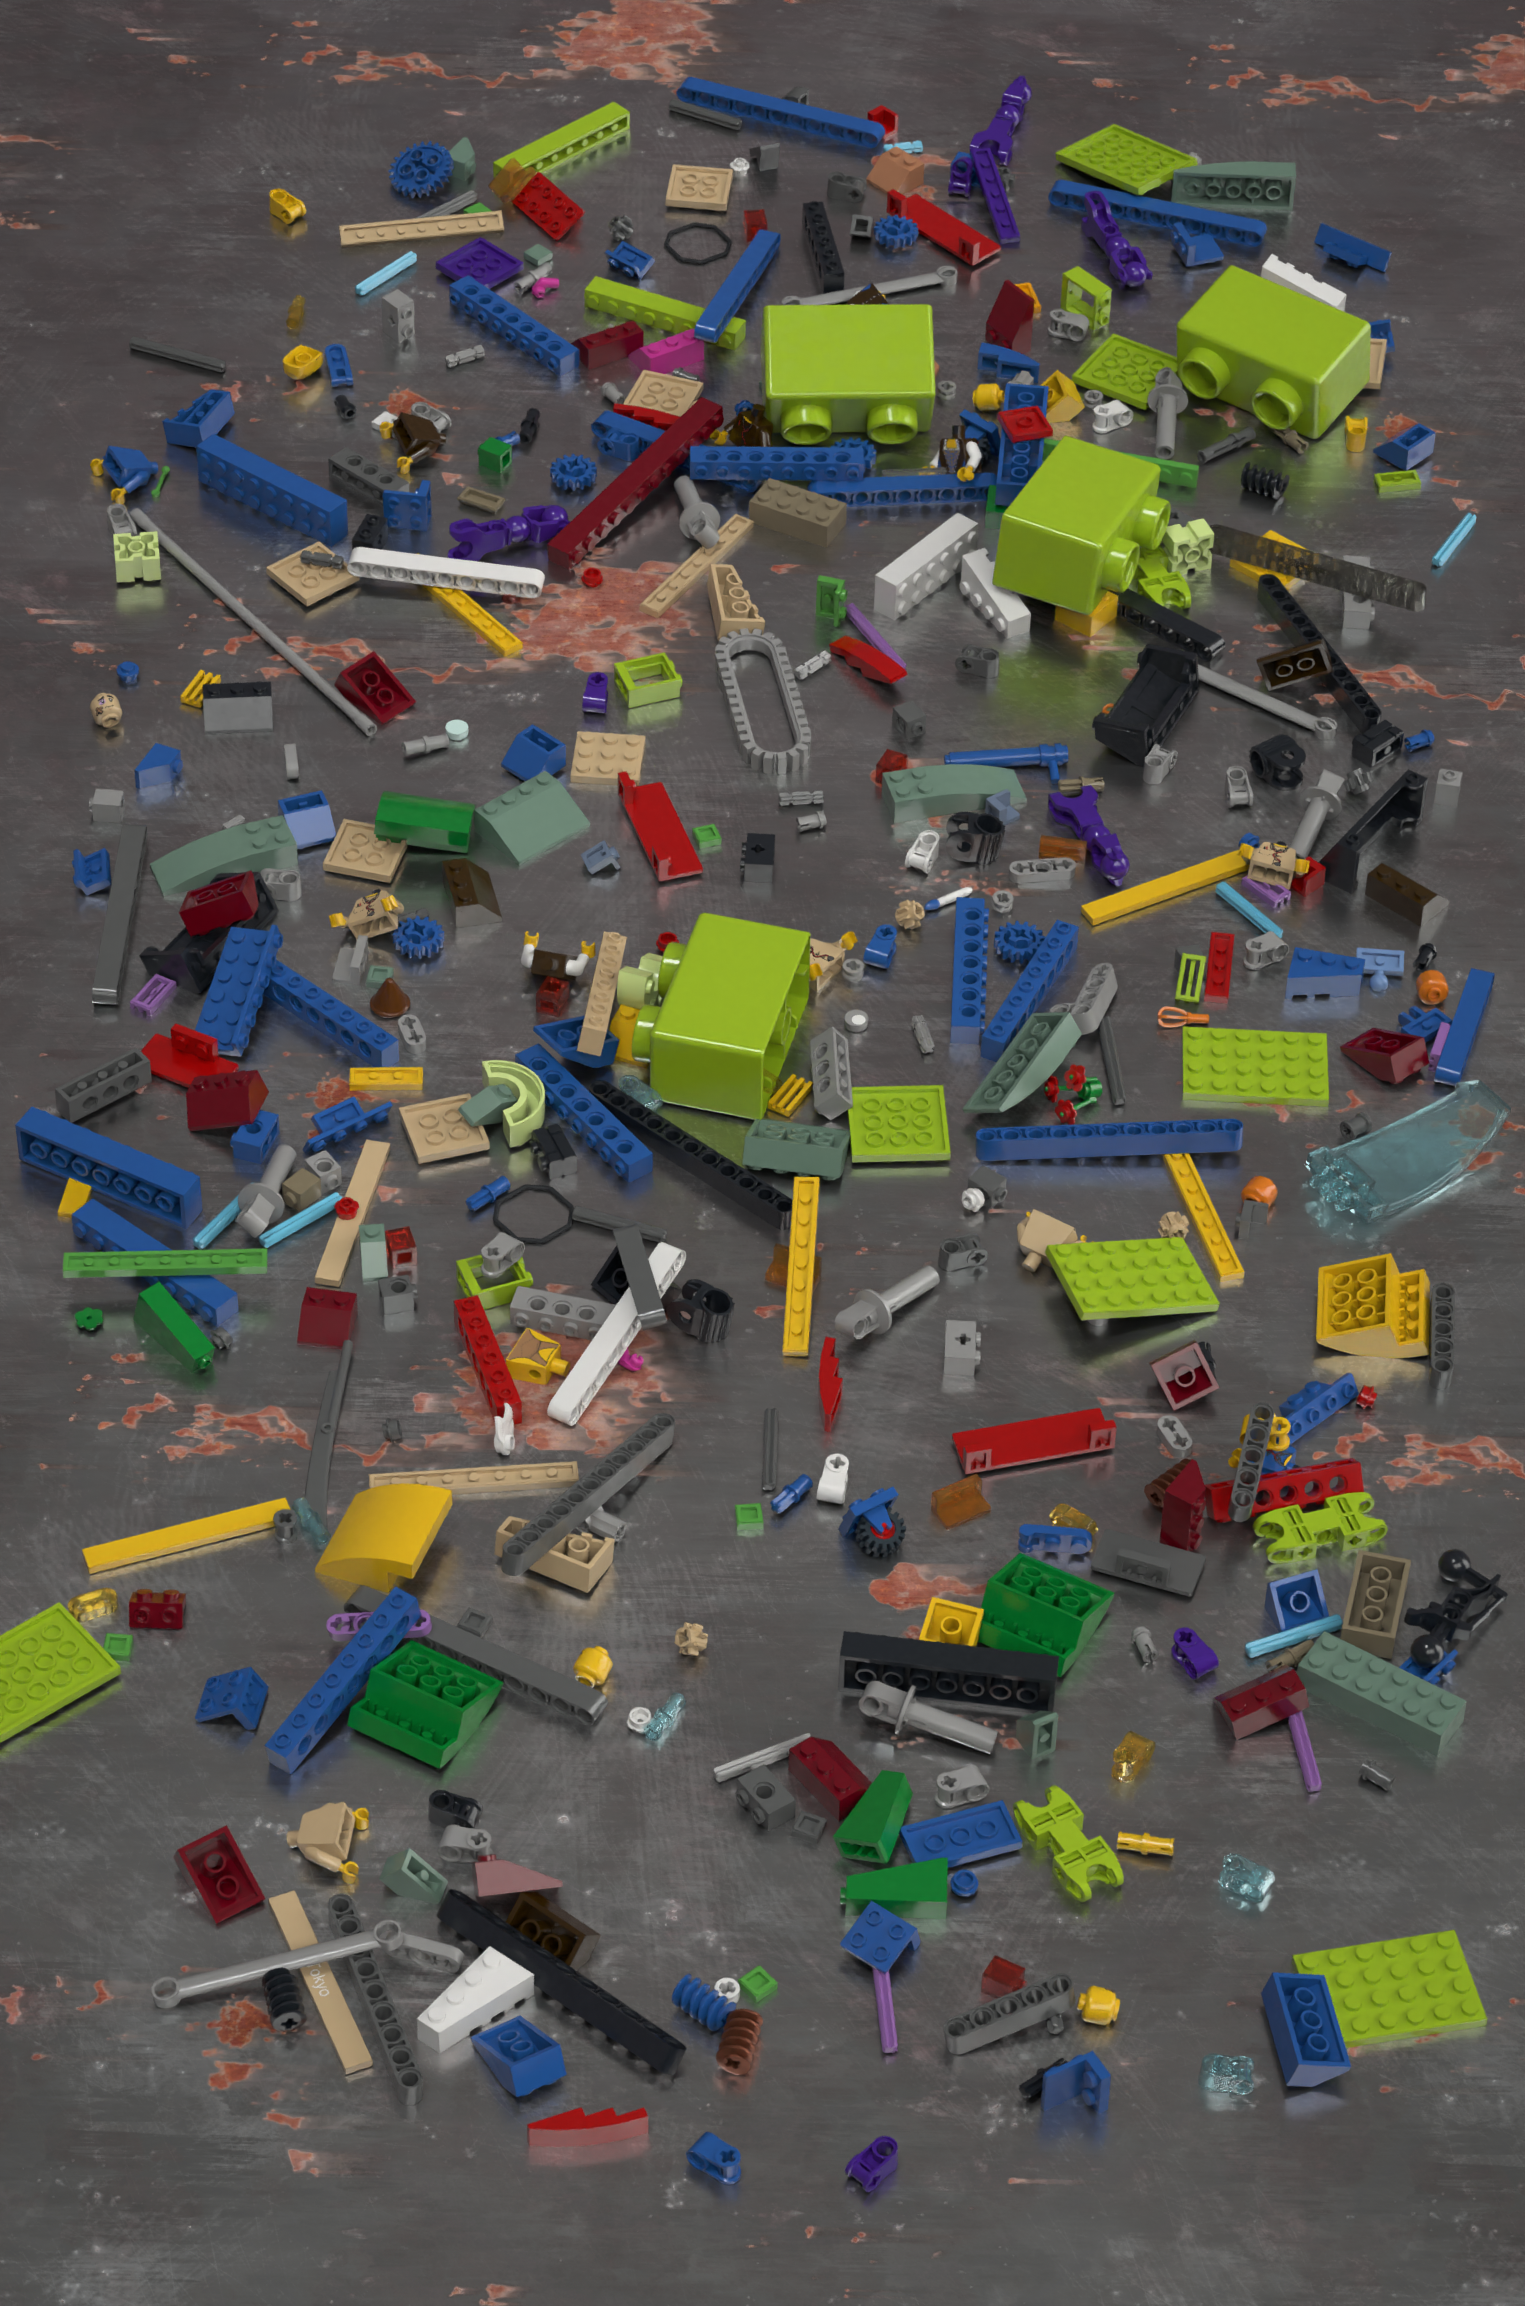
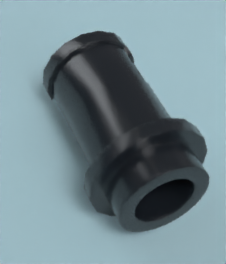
M345 395L337 396L334 404L340 410L341 416L345 419L354 418L356 406L350 403Z
M1425 943L1420 946L1419 955L1413 963L1414 968L1417 966L1416 971H1427L1431 960L1437 956L1436 947L1431 943Z

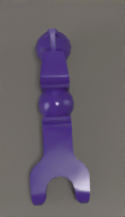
M1020 75L1010 84L1003 93L1001 107L996 111L995 118H993L987 130L976 133L970 144V150L990 148L992 154L999 158V165L1008 166L1012 159L1011 148L1013 142L1011 137L1014 127L1022 121L1024 107L1032 96L1031 87L1027 84L1025 76Z
M1100 191L1085 193L1084 205L1087 209L1088 217L1082 218L1081 228L1087 237H1093L1110 259L1109 271L1123 285L1130 287H1139L1144 284L1146 279L1152 280L1153 273L1146 266L1147 261L1140 248L1136 246L1131 247L1129 242L1122 237V233L1119 232V227L1111 215L1108 200ZM1092 199L1097 200L1099 203L1095 205Z
M539 505L525 507L521 516H511L506 521L504 518L479 524L467 518L455 521L449 526V534L461 543L449 550L448 558L478 562L485 553L502 549L506 545L510 546L511 542L521 543L527 538L535 543L543 542L555 537L570 523L568 521V514L564 508L558 505Z
M1091 785L1080 787L1082 791L1081 796L1077 798L1064 797L1060 792L1048 794V810L1053 819L1058 823L1069 825L1077 837L1081 838L1085 848L1091 852L1093 866L1103 877H1106L1115 886L1122 885L1123 877L1126 876L1130 868L1129 860L1121 849L1116 833L1111 834L1108 828L1104 827V822L1097 812L1098 794Z

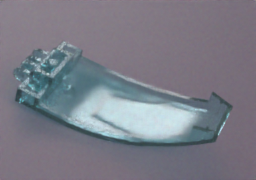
M1481 1080L1457 1082L1454 1092L1403 1119L1336 1148L1330 1149L1328 1146L1308 1153L1305 1166L1313 1174L1309 1185L1312 1188L1320 1186L1318 1193L1329 1203L1336 1201L1334 1208L1337 1211L1348 1208L1366 1224H1370L1424 1201L1451 1183L1469 1167L1495 1137L1509 1117L1511 1107Z

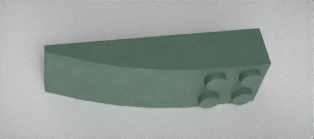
M1260 161L1224 162L1176 169L1173 174L1171 202L1193 207L1293 211L1296 182L1295 163Z
M946 764L916 767L882 774V796L894 823L985 809L986 798L1006 789L1011 792L1010 805L1027 802V798L1013 769L972 764Z
M280 815L234 826L195 840L150 863V868L164 897L209 885L214 877L220 873H244L250 870L252 872H261L265 868L279 870L298 865L297 843L284 816Z
M1070 1012L1032 1013L963 1107V1112L1002 1113L1018 1104L1042 1085L1064 1061V1058L1082 1035Z

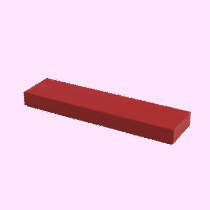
M1211 932L1204 1002L1228 1004L1235 934Z

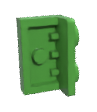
M821 575L817 579L816 615L834 619V627H838L841 620H845L847 614V607H844L848 595V590H845V580Z

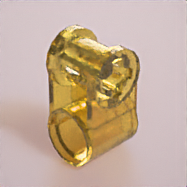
M1129 1731L1113 1752L1115 1764L1111 1770L1112 1777L1122 1783L1132 1781L1142 1767L1151 1759L1156 1743L1135 1732Z

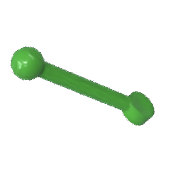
M168 466L162 467V475L156 489L151 491L153 498L160 497L159 490L166 474L170 472Z

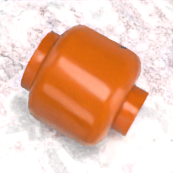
M1427 970L1421 973L1416 980L1418 996L1425 1004L1437 1005L1447 998L1449 992L1448 985L1441 972Z
M1255 1176L1243 1188L1241 1199L1243 1204L1244 1200L1267 1203L1270 1207L1276 1200L1278 1191L1271 1179L1264 1176Z

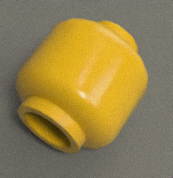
M996 383L980 384L973 391V404L982 412L997 411L1000 409L1001 403H1004L1005 392Z
M600 1646L583 1649L573 1667L576 1680L591 1688L602 1685L613 1666L612 1660L608 1656V1651Z
M1090 1986L1085 1994L1080 1993L1077 2010L1082 2011L1083 2021L1107 2026L1111 2020L1116 2021L1120 1999L1116 1998V1993L1111 1989Z

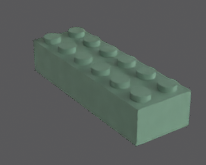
M1325 1631L1298 1665L1297 1675L1305 1686L1306 1692L1437 1757L1463 1723L1466 1700Z

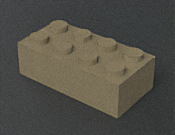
M771 478L764 483L749 501V519L754 521V524L826 548L846 525L847 503Z
M1362 1550L1358 1551L1341 1630V1640L1374 1656L1392 1659L1408 1584L1411 1560Z

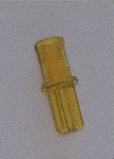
M296 295L292 305L288 308L289 315L286 325L291 329L298 328L300 319L304 315L303 308L306 300L301 295Z

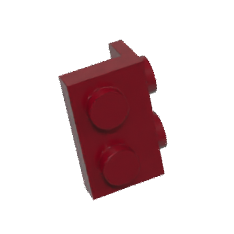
M139 1589L136 1592H132L129 1600V1627L181 1629L183 1627L186 1593H179L178 1590H165L163 1593H154L150 1589Z

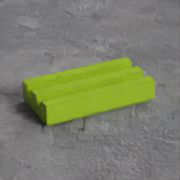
M1416 470L1374 474V482H1376L1379 493L1421 489V481Z
M1182 953L1175 1001L1181 1000L1187 1003L1194 1002V1004H1199L1206 956ZM1190 959L1191 964L1186 994L1181 995L1186 961ZM1196 961H1200L1195 996L1192 997L1190 995Z

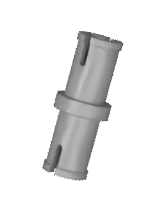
M544 263L534 271H528L526 276L514 282L513 285L516 292L522 294L541 277L550 276L552 274L550 265Z
M446 733L431 737L425 735L417 740L404 741L401 744L404 756L422 752L428 754L431 750L448 748L449 738Z

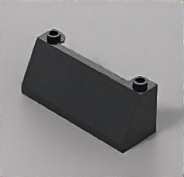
M1147 644L1137 657L1139 670L1106 716L1105 713L1100 712L1098 716L1094 717L1092 728L1095 730V739L1136 765L1144 767L1145 757L1150 753L1152 747L1158 744L1161 748L1200 690L1197 653Z
M1408 769L1319 861L1320 864L1326 867L1324 882L1352 894L1358 888V881L1356 879L1359 856L1390 824L1401 828L1404 822L1412 821L1413 825L1417 826L1423 820L1428 778Z
M252 872L259 905L251 919L235 921L226 928H214L205 935L196 934L190 936L185 927L163 951H159L154 946L147 947L139 956L150 976L158 974L175 981L176 986L191 993H201L213 980L231 927L261 930L279 911L260 872ZM241 873L217 874L210 884Z

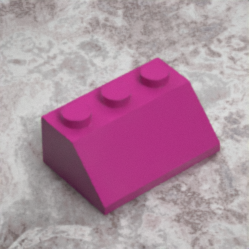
M690 329L641 347L628 354V358L641 371L648 370L667 374L674 371L675 368H683L704 360V341L695 339L694 329Z

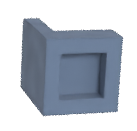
M1008 789L986 798L985 813L999 818L1000 821H1003L1004 826L1020 819V814L1010 805L1011 792Z

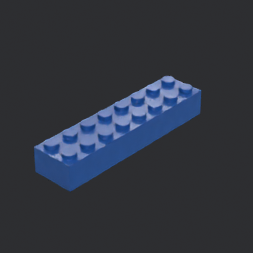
M1006 383L1003 411L1038 406L1046 418L1049 386ZM1002 427L995 505L1008 507L1042 465L1044 438L1012 443Z
M212 434L196 446L198 481L330 547H333L348 535L346 499L215 434Z
M31 1107L15 1125L19 1159L67 1180L71 1178L91 1186L93 1191L186 1230L203 1211L200 1176L193 1172L178 1168L171 1163L154 1158L150 1154L142 1153L128 1145L118 1143L109 1137H104L87 1128H82L70 1123L66 1119L58 1118L34 1107Z

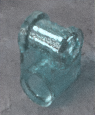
M625 1075L619 1079L618 1086L622 1092L652 1111H656L663 1105L660 1094L640 1081L636 1076Z
M1229 1854L1223 1859L1222 1867L1224 1870L1219 1876L1221 1886L1245 1897L1251 1902H1262L1275 1882L1273 1872L1267 1867L1260 1866L1239 1854Z
M1208 2054L1201 2063L1198 2078L1199 2084L1207 2091L1229 2092L1238 2095L1249 2094L1254 2089V2082L1251 2079L1254 2061L1245 2056Z

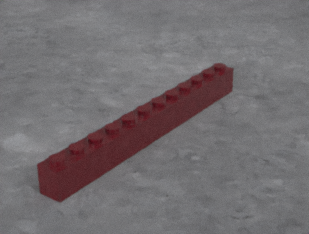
M701 397L547 544L548 560L568 570L575 564H578L589 551L593 550L601 539L605 538L615 526H618L627 514H630L641 501L645 500L653 489H656L666 477L671 475L672 471L679 464L685 461L690 455V446H699L717 428L721 427L724 421L723 406Z

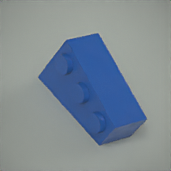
M211 389L192 402L193 406L187 410L180 409L177 411L178 415L173 419L169 420L166 418L163 420L167 443L196 447L212 434L216 435L235 414L230 392Z
M1295 947L1287 977L1285 999H1292L1293 995H1306L1307 998H1315V994H1329V997L1359 996L1363 981L1365 959Z

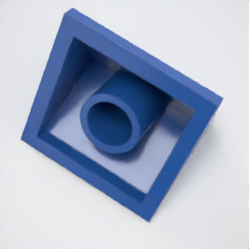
M1318 1569L1267 1583L1264 1608L1279 1632L1329 1617Z

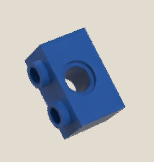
M259 1110L253 1124L240 1125L237 1133H233L230 1141V1146L233 1147L234 1158L262 1164L280 1132L279 1114Z

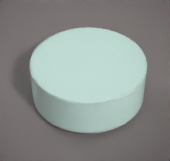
M462 720L449 721L446 724L448 738L456 741L465 739L468 736V724Z

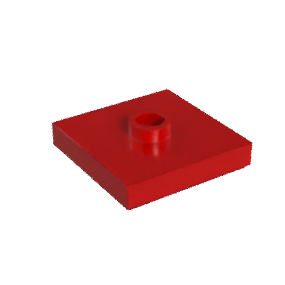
M1038 406L997 413V419L1012 443L1053 436V429Z

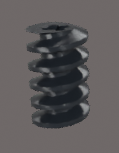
M1247 462L1241 475V487L1243 489L1249 488L1252 492L1257 490V493L1260 495L1265 493L1267 497L1273 496L1275 500L1280 499L1288 487L1289 475L1282 479V473L1278 472L1276 477H1274L1273 469L1266 474V467L1263 466L1259 472L1258 464H1255L1250 469L1251 463Z
M283 1967L268 1971L262 1978V1987L264 1988L270 2023L278 2031L294 2030L301 2027L306 2022V2014L304 2013L298 1978Z

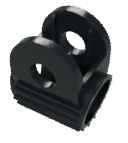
M1282 733L1251 747V750H1249L1250 755L1248 756L1250 757L1249 762L1258 777H1263L1271 787L1280 791H1292L1302 785L1303 773L1299 768L1304 765L1306 754L1290 736ZM1284 754H1290L1293 758L1289 759ZM1288 775L1291 777V779L1282 780L1279 778V776Z
M958 812L948 819L946 830L949 837L946 840V851L952 858L978 865L996 862L1005 834L1003 821H1000L999 818L991 814ZM963 823L968 824V830L959 829V825Z
M688 1280L682 1287L684 1299H674L667 1308L670 1320L679 1329L695 1335L701 1341L713 1344V1342L725 1340L726 1335L729 1334L735 1303L732 1302L733 1298L725 1291L714 1288L702 1280ZM681 1311L688 1313L691 1318L689 1320L684 1318Z

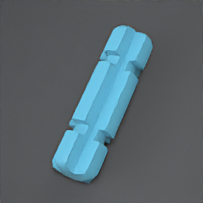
M921 141L894 143V146L892 144H885L883 147V152L896 146L908 154H912V151L914 153H921L923 151Z

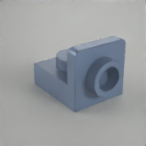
M605 840L581 854L591 874H594L610 863L617 870L621 868L618 859L621 858L614 846L610 848Z

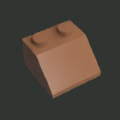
M896 146L881 154L868 175L866 182L885 194L894 189L903 195L923 184L924 163Z

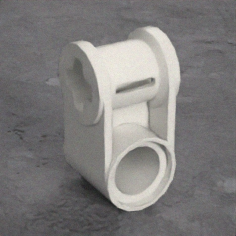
M1113 400L1107 404L1096 406L1094 408L1095 422L1092 424V429L1097 433L1104 434L1114 429L1125 427L1131 423L1134 416L1133 412L1119 400Z
M926 830L919 834V837L906 855L905 867H915L923 870L926 874L930 872L935 860L939 856V835L937 832Z
M832 1454L827 1457L818 1485L817 1500L843 1505L849 1461L844 1455Z

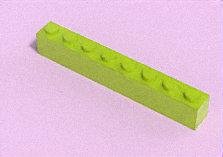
M612 102L494 161L493 179L506 188L511 189L533 178L538 172L543 173L630 129V111Z
M597 276L585 288V307L676 334L690 329L695 330L697 321L706 309ZM733 317L716 343L704 342L735 351L746 337V320Z

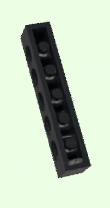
M823 201L803 203L802 225L822 292L826 294L844 290V269Z

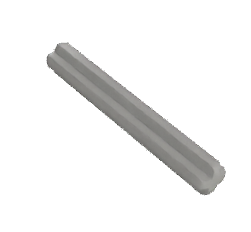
M804 1733L715 1766L713 1768V1776L717 1782H722L754 1770L763 1764L768 1765L789 1757V1749L811 1737V1735Z

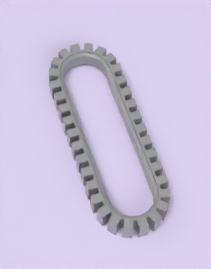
M748 628L740 629V635L735 631L727 633V638L723 636L719 640V644L716 645L715 670L718 675L721 691L723 692L724 701H726V708L729 719H731V726L736 737L737 746H739L740 756L743 755V761L747 765L751 764V768L756 771L764 767L763 773L772 775L774 769L777 770L778 775L786 774L787 768L791 772L799 770V765L804 766L808 762V758H810L811 730L808 727V720L805 718L806 714L800 700L799 691H797V684L789 664L788 655H786V648L782 647V641L779 638L774 639V634L766 632L762 635L761 629L754 628L752 633H749ZM753 650L764 653L771 660L796 743L790 750L769 752L761 749L755 743L730 659L735 653Z

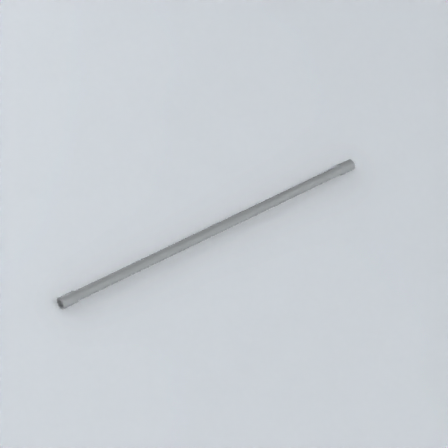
M135 508L130 512V518L146 532L157 531L158 543L351 718L355 725L366 735L371 736L376 732V724L334 689L160 530L139 508Z

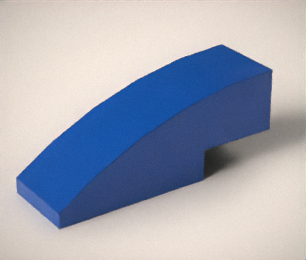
M981 343L978 352L979 370L997 372V377L1012 380L1016 374L1021 373L1023 370L1029 372L1034 378L1033 383L1039 382L1040 363L1011 349Z

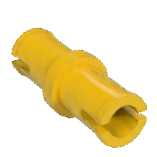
M1120 1831L1118 1833V1850L1139 1851L1142 1855H1148V1853L1173 1855L1174 1838L1150 1836V1833L1145 1832L1143 1835Z

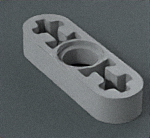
M1067 857L1015 861L1009 866V879L1018 884L1069 880L1075 876L1076 863L1073 859ZM1037 869H1046V870H1048V871H1047V872H1039V871H1037Z
M396 1931L389 1932L385 1940L393 1939L398 1933ZM403 1932L402 1944L395 1950L384 1951L393 1958L449 1973L458 1972L464 1960L463 1952L457 1947Z

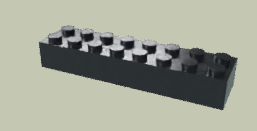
M844 1631L840 1651L838 1691L863 1694L868 1683L879 1681L904 1692H908L912 1685L916 1686L913 1697L916 1700L1031 1714L1038 1711L1053 1712L1059 1656Z

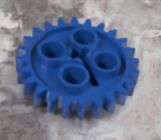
M422 141L418 147L414 143L412 149L406 147L407 152L400 151L401 157H394L396 163L390 164L392 169L389 170V179L394 189H397L399 194L403 193L404 197L410 194L411 198H414L416 194L421 198L423 193L429 196L431 190L436 193L437 187L443 188L442 182H449L447 176H452L451 170L454 169V161L449 150H446L444 145L440 147L438 142L433 145L431 141L427 145Z

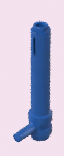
M1054 743L1053 746L1039 744L1038 747L949 752L948 755H944V765L972 764L995 767L1040 765V767H1049L1052 784H1058L1060 780L1058 766L1068 763V747L1061 743Z

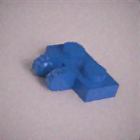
M1412 1006L1408 1010L1409 1015L1405 1012L1398 1015V1022L1403 1026L1401 1033L1424 1037L1425 1043L1437 1036L1441 1022L1448 1023L1451 1027L1453 1021L1437 1008L1425 1013L1420 1008Z

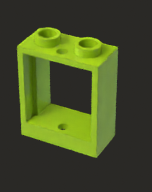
M1077 266L1063 273L1060 308L1066 312L1085 315L1089 319V328L1094 331L1109 323L1112 289ZM1082 290L1094 297L1093 307L1082 300Z
M665 652L614 663V682L628 708L680 697V687L683 686L680 674L676 673L673 661H669ZM660 674L665 680L638 687L633 682V680Z
M477 1255L456 1261V1279L465 1297L478 1295L484 1310L511 1303L518 1286L527 1288L533 1286L532 1275L524 1269L525 1265L522 1257L508 1268L515 1281L483 1290L480 1289L475 1279L484 1276L481 1272V1266L484 1263L482 1256Z

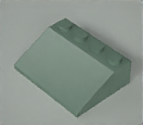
M546 771L474 810L475 832L519 866L590 827L589 820L563 785Z
M764 1118L761 1120L755 1119L745 1136L742 1165H748L753 1170L769 1168L773 1169V1172L776 1173L791 1171L797 1172V1175L802 1177L819 1175L825 1180H836V1178L841 1177L850 1146V1132L843 1129Z

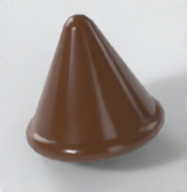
M390 977L385 979L376 994L370 999L371 1010L376 1015L384 1018L399 1017L405 1014L410 1007V998Z

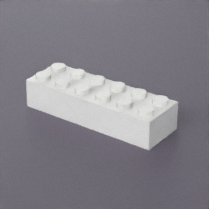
M956 513L875 575L874 610L895 621L914 605L920 603L927 595L933 593L940 585L946 583L949 578L962 570V555L977 550L978 523Z

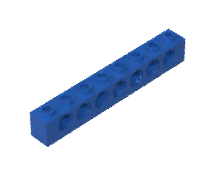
M469 275L449 285L450 303L560 377L579 367V349Z
M690 446V479L768 480L771 478L775 480L863 481V448Z
M956 898L950 1043L979 1045V1036L985 1032V1021H980V1019H985L986 1004H981V1002L986 1001V988H982V986H986L987 972H982V970H987V956H983V954H987L988 940H983V938H988V924H984V922L989 920V908H984L985 899Z
M1060 920L1055 922L983 1033L980 1057L997 1062L1031 1014L1036 1013L1077 949L1078 926Z
M276 960V965L271 969L269 975V985L263 992L265 996L373 1067H391L399 1061V1041L397 1038Z
M538 1043L515 1054V1063L529 1068L542 1081L545 1090V1104L557 1112L559 1118L565 1120L571 1126L574 1133L579 1134L586 1141L587 1145L600 1155L604 1162H608L614 1168L617 1175L622 1176L630 1183L653 1171V1153L541 1044Z
M396 1586L264 1745L271 1764L290 1775L295 1771L369 1679L370 1670L389 1656L420 1618L421 1612L416 1597Z

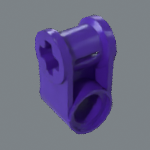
M962 156L953 163L948 194L956 193L969 197L973 162L969 157ZM959 162H963L966 164V172H963L958 168Z
M595 672L589 675L586 690L583 694V712L606 713L608 699V677L606 674Z
M1182 1627L1175 1631L1173 1636L1175 1644L1171 1649V1655L1184 1668L1190 1678L1196 1680L1218 1668L1219 1661L1215 1652L1201 1640L1194 1630Z
M889 2136L876 2138L867 2148L849 2161L845 2168V2174L858 2180L866 2192L874 2190L883 2179L897 2168V2142Z

